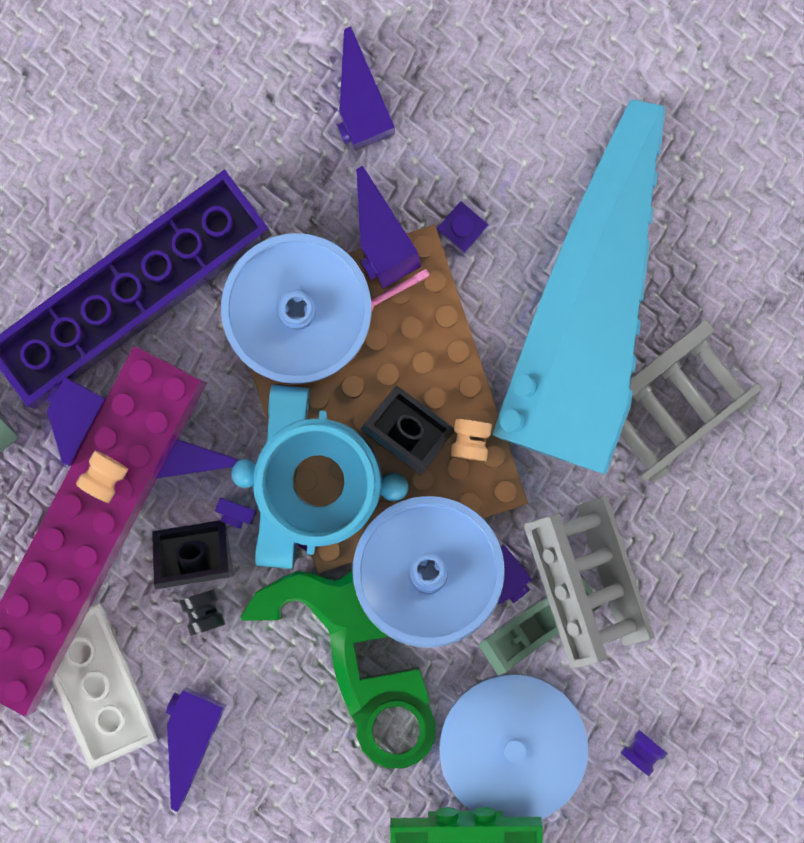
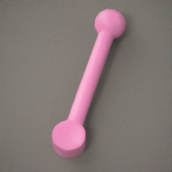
M425 269L417 273L410 279L371 299L372 311L377 304L430 276L428 270Z

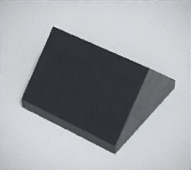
M397 385L361 428L362 432L420 475L424 473L454 433V428Z
M219 520L152 531L155 589L234 576L226 523Z

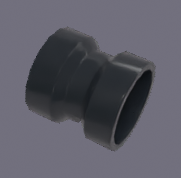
M214 589L179 600L182 611L187 613L189 618L187 627L190 636L226 624L223 614L217 611L215 604L218 599Z

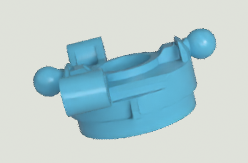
M271 385L268 406L267 443L260 452L256 463L250 459H241L234 464L231 470V478L237 486L242 488L253 486L255 500L261 512L255 553L256 566L293 569L297 543L307 545V554L314 555L315 546L336 544L358 532L375 511L380 495L387 501L399 502L405 498L409 490L406 478L399 473H389L382 477L380 462L373 448L359 432L343 423L327 419V411L320 410L319 418L307 419L310 401V388ZM322 455L331 458L339 464L344 474L345 484L342 494L329 505L315 506L308 504L299 497L295 489L294 475L296 468L304 459L310 456Z

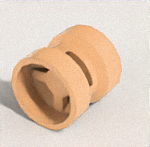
M456 419L454 431L457 437L456 442L451 446L450 456L486 462L488 449L485 447L486 439L491 435L492 424Z
M94 451L89 460L90 467L87 473L80 475L76 485L90 495L110 503L115 494L114 486L116 482L124 478L128 468L113 458Z

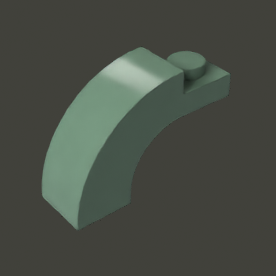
M581 574L586 594L592 593V589ZM547 595L494 630V633L478 644L498 676L510 670L529 654L559 635ZM598 606V607H596V608H593V609H592V612L596 611V610H597L598 608H600L601 606Z

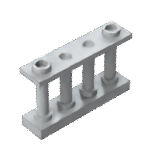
M707 320L697 325L631 378L630 390L633 391L632 398L636 402L640 400L676 445L658 459L627 419L625 420L620 436L647 468L637 476L641 483L649 479L653 483L659 481L671 471L668 464L735 410L742 414L758 402L754 395L762 390L759 384H754L747 390H744L709 346L711 341L707 337L715 332V330ZM689 351L693 356L698 355L733 398V401L718 413L712 409L680 369L683 365L679 362V359ZM660 374L664 379L669 378L704 421V424L689 436L683 432L651 392L654 388L650 382Z
M608 496L577 505L580 517L564 523L560 513L523 524L571 669L599 663L608 659L604 645L621 638L623 646L655 638ZM585 531L592 553L575 559L568 537ZM597 567L604 588L586 594L580 573ZM609 602L616 624L598 630L592 609Z

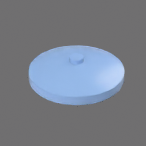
M291 233L279 235L264 240L252 247L238 260L231 270L222 293V324L231 347L239 358L252 370L268 379L281 383H313L339 372L361 349L371 323L372 304L370 291L357 263L338 245L310 234Z
M423 496L410 498L392 505L369 524L361 536L355 551L353 581L362 609L380 631L396 641L407 645L425 648L441 647L456 643L470 636L491 616L498 604L503 588L504 560L496 535L486 521L475 511L451 499Z
M497 675L473 685L452 705L441 730L439 742L440 762L450 789L469 810L474 811L479 807H490L496 811H503V817H541L543 819L565 805L579 787L588 760L587 734L577 709L553 685L529 675Z

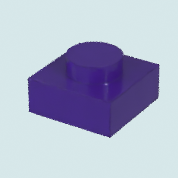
M460 201L438 226L437 231L465 254L489 224Z
M222 497L219 498L215 508V512L223 514L221 522L239 529L242 528L243 523L252 525L257 513L256 510Z

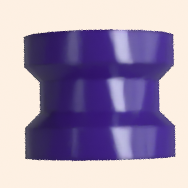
M638 730L634 735L635 741L631 746L624 747L620 753L643 773L650 776L654 771L653 765L657 760L664 759L668 753Z

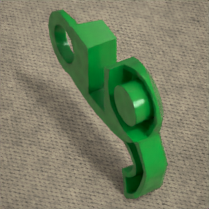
M299 569L254 593L241 615L242 621L281 620L283 606L289 602L300 601L308 606L328 629L333 667L338 686L350 716H352L357 725L356 737L360 747L374 763L386 768L404 769L418 763L430 752L436 738V721L430 709L431 701L420 667L360 678L354 643L389 636L380 631L362 609L354 587L353 569L337 580ZM390 707H403L410 710L416 716L420 725V735L417 742L409 750L402 753H391L382 749L376 743L373 736L375 718L383 710Z

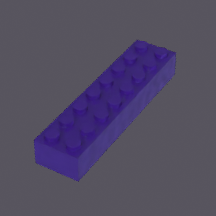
M225 169L3 331L0 334V371L25 405L36 409L47 401L50 391L57 382L62 383L64 378L72 381L77 379L240 259L252 247L270 237L272 234L227 171Z

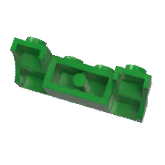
M443 807L436 811H428V817L390 818V843H543V825L541 817H503V811H496L490 807H479L474 811H458L455 808Z

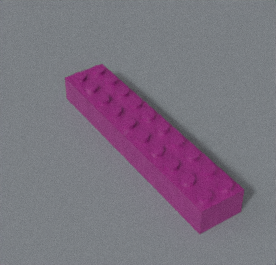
M134 346L0 601V704L24 717L36 712L157 480L156 477L207 385V382L142 348ZM94 451L101 452L128 468L124 478L116 482L114 486L115 494L110 503L90 495L76 485L80 475L87 473L90 467L89 460Z

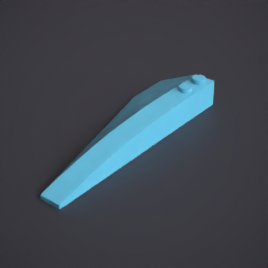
M633 99L630 100L609 141L566 235L538 305L492 436L512 445L605 475L607 474L632 401L633 391L630 390L631 374L635 373L637 357L634 356L636 335H639L641 321L638 319L639 305L644 298L650 241L647 240L649 224H652L654 212L651 202L653 187H657L658 173L655 171L657 155L661 152L666 109L661 105Z

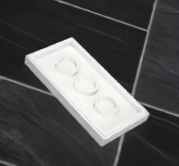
M102 603L90 607L55 673L52 683L87 765L91 770L155 742L160 738Z

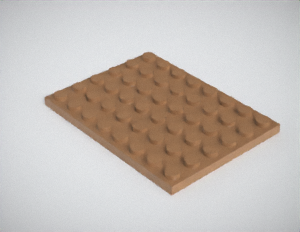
M435 224L406 233L418 251L421 267L385 288L381 287L376 278L370 280L360 264V260L364 259L362 249L349 252L348 254L357 263L366 279L371 299L425 269L428 270L430 276L374 306L369 331L361 349L343 369L334 375L313 383L287 384L268 379L250 368L268 424L269 395L272 384L310 388V401L307 419L319 418L320 410L327 411V419L343 423L359 432L373 448L380 462L382 477L389 473H399L406 478L409 490L405 498L399 502L423 496L447 498L469 507L483 519L528 504L508 442L492 436L499 414ZM396 385L453 428L456 419L492 424L491 435L486 439L485 447L488 449L486 462L450 456L451 446L456 442L457 437L454 431L422 475L418 474L362 432L361 428ZM322 455L310 456L304 459L296 468L294 475V485L299 497L306 503L315 506H325L336 501L342 494L345 484L344 474L339 464L331 458ZM380 495L375 511L358 532L336 544L315 546L312 558L317 574L353 562L359 540L369 524L384 510L399 502L387 501Z

